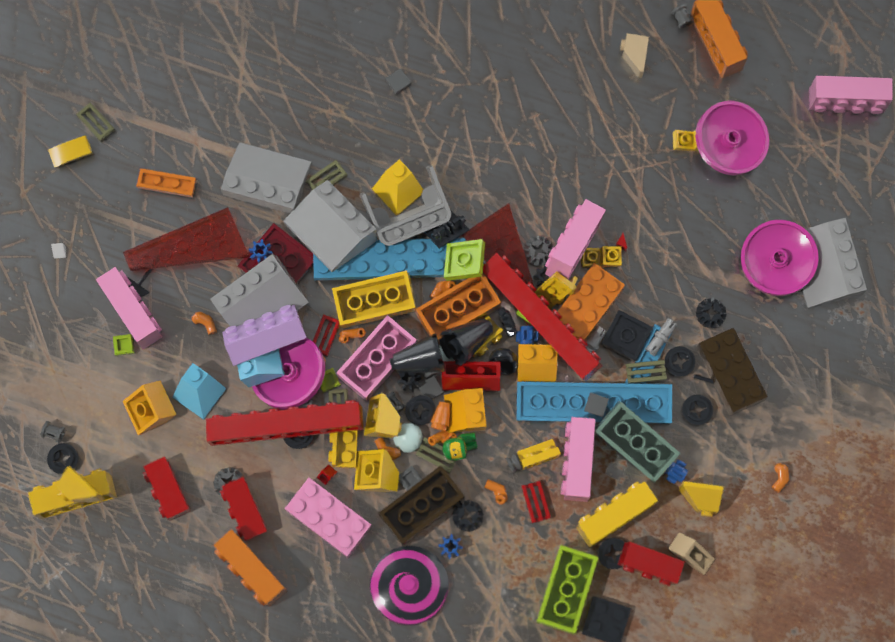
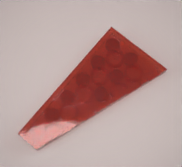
M509 203L462 235L466 241L483 239L485 242L484 261L486 263L496 253L500 256L505 255L512 262L510 266L514 270L517 268L524 275L522 279L526 283L531 282L533 284ZM510 302V304L512 305V307H513V308L515 309V311L517 312L518 309ZM522 319L526 326L531 325L530 323Z
M228 207L123 252L131 271L250 258Z

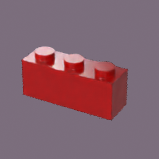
M443 361L445 372H442V390L483 388L485 391H500L501 362L467 361L460 366L454 364L456 361Z
M165 456L143 466L145 469L143 476L146 482H150L153 487L150 491L154 500H159L161 507L158 509L163 518L166 517L167 520L172 521L191 512L171 465Z
M244 476L221 486L223 490L220 491L224 502L228 501L231 507L228 509L231 519H236L238 523L236 530L239 537H244L246 541L266 532V525Z
M625 542L618 565L622 566L626 572L634 574L636 571L642 573L641 577L648 580L658 579L660 584L670 587L671 584H678L685 561L633 542Z

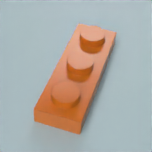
M140 168L136 186L139 189L193 198L197 180L194 177Z

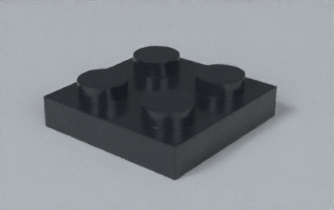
M618 310L601 345L635 362L653 327Z
M593 596L582 635L603 642H621L631 608Z

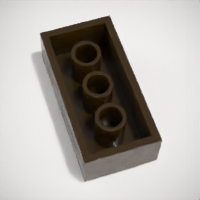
M734 327L698 343L697 351L714 382V386L729 416L765 401L768 396Z
M440 465L378 514L400 544L404 546L463 501L465 495Z

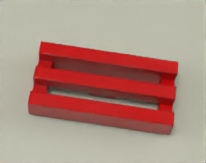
M323 314L312 342L317 344L325 321L328 320V325L319 345L322 355L328 357L340 323L338 319ZM333 322H334V323H336V324H335V326H334V329H333V332H332L331 337H330V339H329V342H328V344H327V347H326V349H325V351H324V350H322V349H323V347H324V344H325V342H326V339H327V337H328V334H329L330 329H331V327H332V324H333Z
M536 481L522 485V492L532 524L551 519L541 482ZM536 486L546 515L543 517L534 489ZM529 488L538 514L536 519L526 490Z

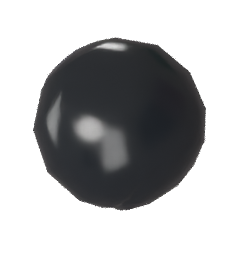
M498 348L491 352L489 362H501V375H510L517 371L518 358L513 351L507 348Z

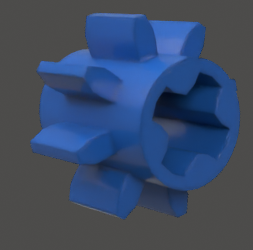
M261 239L260 243L253 241V248L248 249L250 253H254L250 257L251 260L257 259L258 264L273 254L272 251H268L271 248L270 243L265 245L263 239ZM258 250L264 251V254L261 255L258 253Z
M521 326L520 331H516V342H520V344H534V342L539 341V332L534 331L533 326Z
M679 459L676 463L672 462L664 472L668 475L666 480L673 484L677 481L682 483L688 473V470L684 468L686 463Z
M453 534L450 535V539L442 537L444 544L438 545V547L444 549L441 555L448 554L449 560L451 555L454 554L459 557L457 551L463 549L462 546H458L461 539L454 540ZM449 542H453V546H456V548L452 549V552H449L448 548L445 547V545H449Z

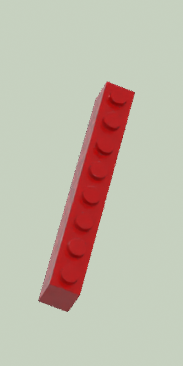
M496 253L483 265L484 274L580 378L587 381L603 366L599 362L601 360L600 356L594 350L590 352L586 348L588 346L587 342L581 336L577 338L573 334L575 332L574 328L569 323L565 325L560 320L562 318L560 313L556 309L552 311L548 307L550 303L543 295L539 297L535 293L537 289L531 282L526 283L522 279L524 275L517 268L514 270L510 266L512 262L505 255L500 256Z
M355 400L345 401V404L330 402L326 403V406L312 404L308 405L307 408L300 409L299 407H289L288 410L281 411L280 409H270L269 412L263 413L261 411H251L250 414L242 415V413H232L231 416L226 417L223 415H213L212 418L206 419V441L211 446L364 430L363 409L360 403Z

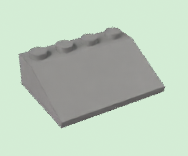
M239 142L226 171L221 191L223 196L291 213L299 205L311 161Z
M328 180L313 189L284 220L285 225L331 272H334L376 242V228Z
M846 218L829 221L806 229L814 239L818 249L816 272L812 280L802 289L807 308L863 295L867 288Z
M273 254L210 299L230 326L236 327L242 325L246 320L258 319L267 312L279 311L285 305H295L298 311L309 303L279 258Z

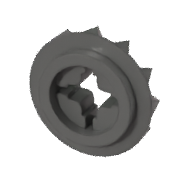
M531 237L525 243L524 256L530 264L543 266L549 258L548 256L553 245L547 237ZM543 245L542 251L544 253H539L534 257L536 251L534 248Z
M228 467L221 469L215 475L213 484L219 496H221L220 491L223 490L221 486L225 484L222 479L229 480L233 476L232 480L243 476L240 471Z

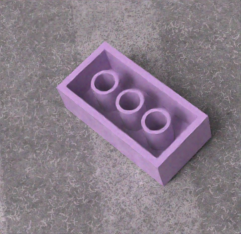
M285 305L279 311L267 312L258 319L246 320L242 325L237 327L230 326L222 332L224 344L233 366L306 338L295 305Z

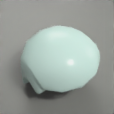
M403 423L398 436L393 437V442L402 452H413L420 447L423 433L419 426L413 423Z

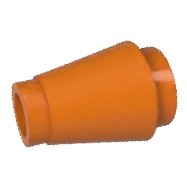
M439 401L430 421L432 423L431 428L446 431L447 427H449V403Z

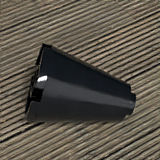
M481 318L444 330L440 333L442 339L439 340L442 351L448 359L453 358L456 361L454 364L460 366L465 364L493 334V325L489 320Z
M432 334L393 353V358H390L392 370L396 369L397 373L445 372L436 334Z

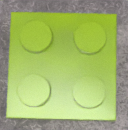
M483 239L447 244L444 269L446 281L482 277L485 251Z

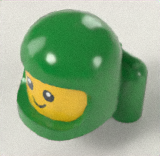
M475 432L460 434L457 438L447 439L443 443L444 456L448 460L466 459L467 451L478 449L477 441H475Z

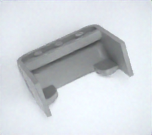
M433 166L426 167L433 185L426 187L422 191L424 205L395 217L389 218L387 211L383 208L371 209L366 194H359L370 222L376 228V234L384 245L390 246L442 225L451 218L450 208Z

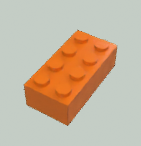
M696 0L690 16L694 19V24L721 78L723 79L742 71L748 53L746 48L742 47L739 42L738 32L733 30L731 26L732 21L729 14H725L723 10L722 0Z
M593 263L578 283L575 291L569 295L558 310L562 316L560 320L565 325L569 323L575 330L573 334L577 338L581 336L586 341L596 328V325L599 324L622 293L625 284Z
M482 273V277L467 278L416 308L415 311L428 335L436 334L438 344H440L439 340L442 339L440 333L444 330L486 317L501 308V301Z
M232 529L214 544L216 555L224 562L227 560L230 563L227 567L237 577L240 575L243 578L241 583L249 591H255L254 597L261 605L264 606L266 604L270 607L287 592L284 586Z

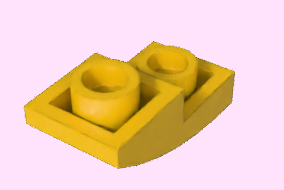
M696 130L693 132L673 131V150L699 151L696 144Z
M86 135L48 150L54 167H60L93 153Z
M602 246V248H587L581 257V268H590L593 263L601 268L622 266L621 247Z

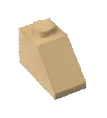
M627 33L625 40L622 39L620 50L623 51V59L637 77L642 78L649 37Z
M678 533L668 548L679 559L685 561V563L705 575L715 560L694 539Z

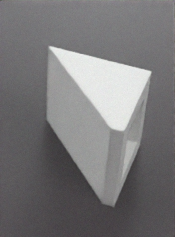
M63 243L51 244L54 259L66 258V246Z

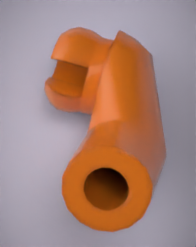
M451 280L438 282L429 297L433 299L456 286V283Z
M196 312L192 316L194 324L201 323L205 325L208 335L217 333L211 316L203 312Z
M363 328L342 330L339 333V342L346 344L349 342V339L364 337L366 332Z
M440 431L430 436L428 443L431 446L438 443L443 444L447 439L457 438V435L453 432Z
M383 437L374 441L378 450H387L392 460L401 456V450L397 447H388Z
M782 463L776 464L774 468L776 473H778V480L773 484L772 489L777 493H780L789 482V468Z
M487 479L484 488L494 492L498 504H505L508 500L505 486Z

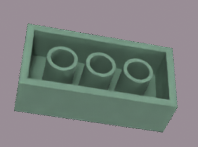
M621 401L615 404L594 430L654 483L680 454Z

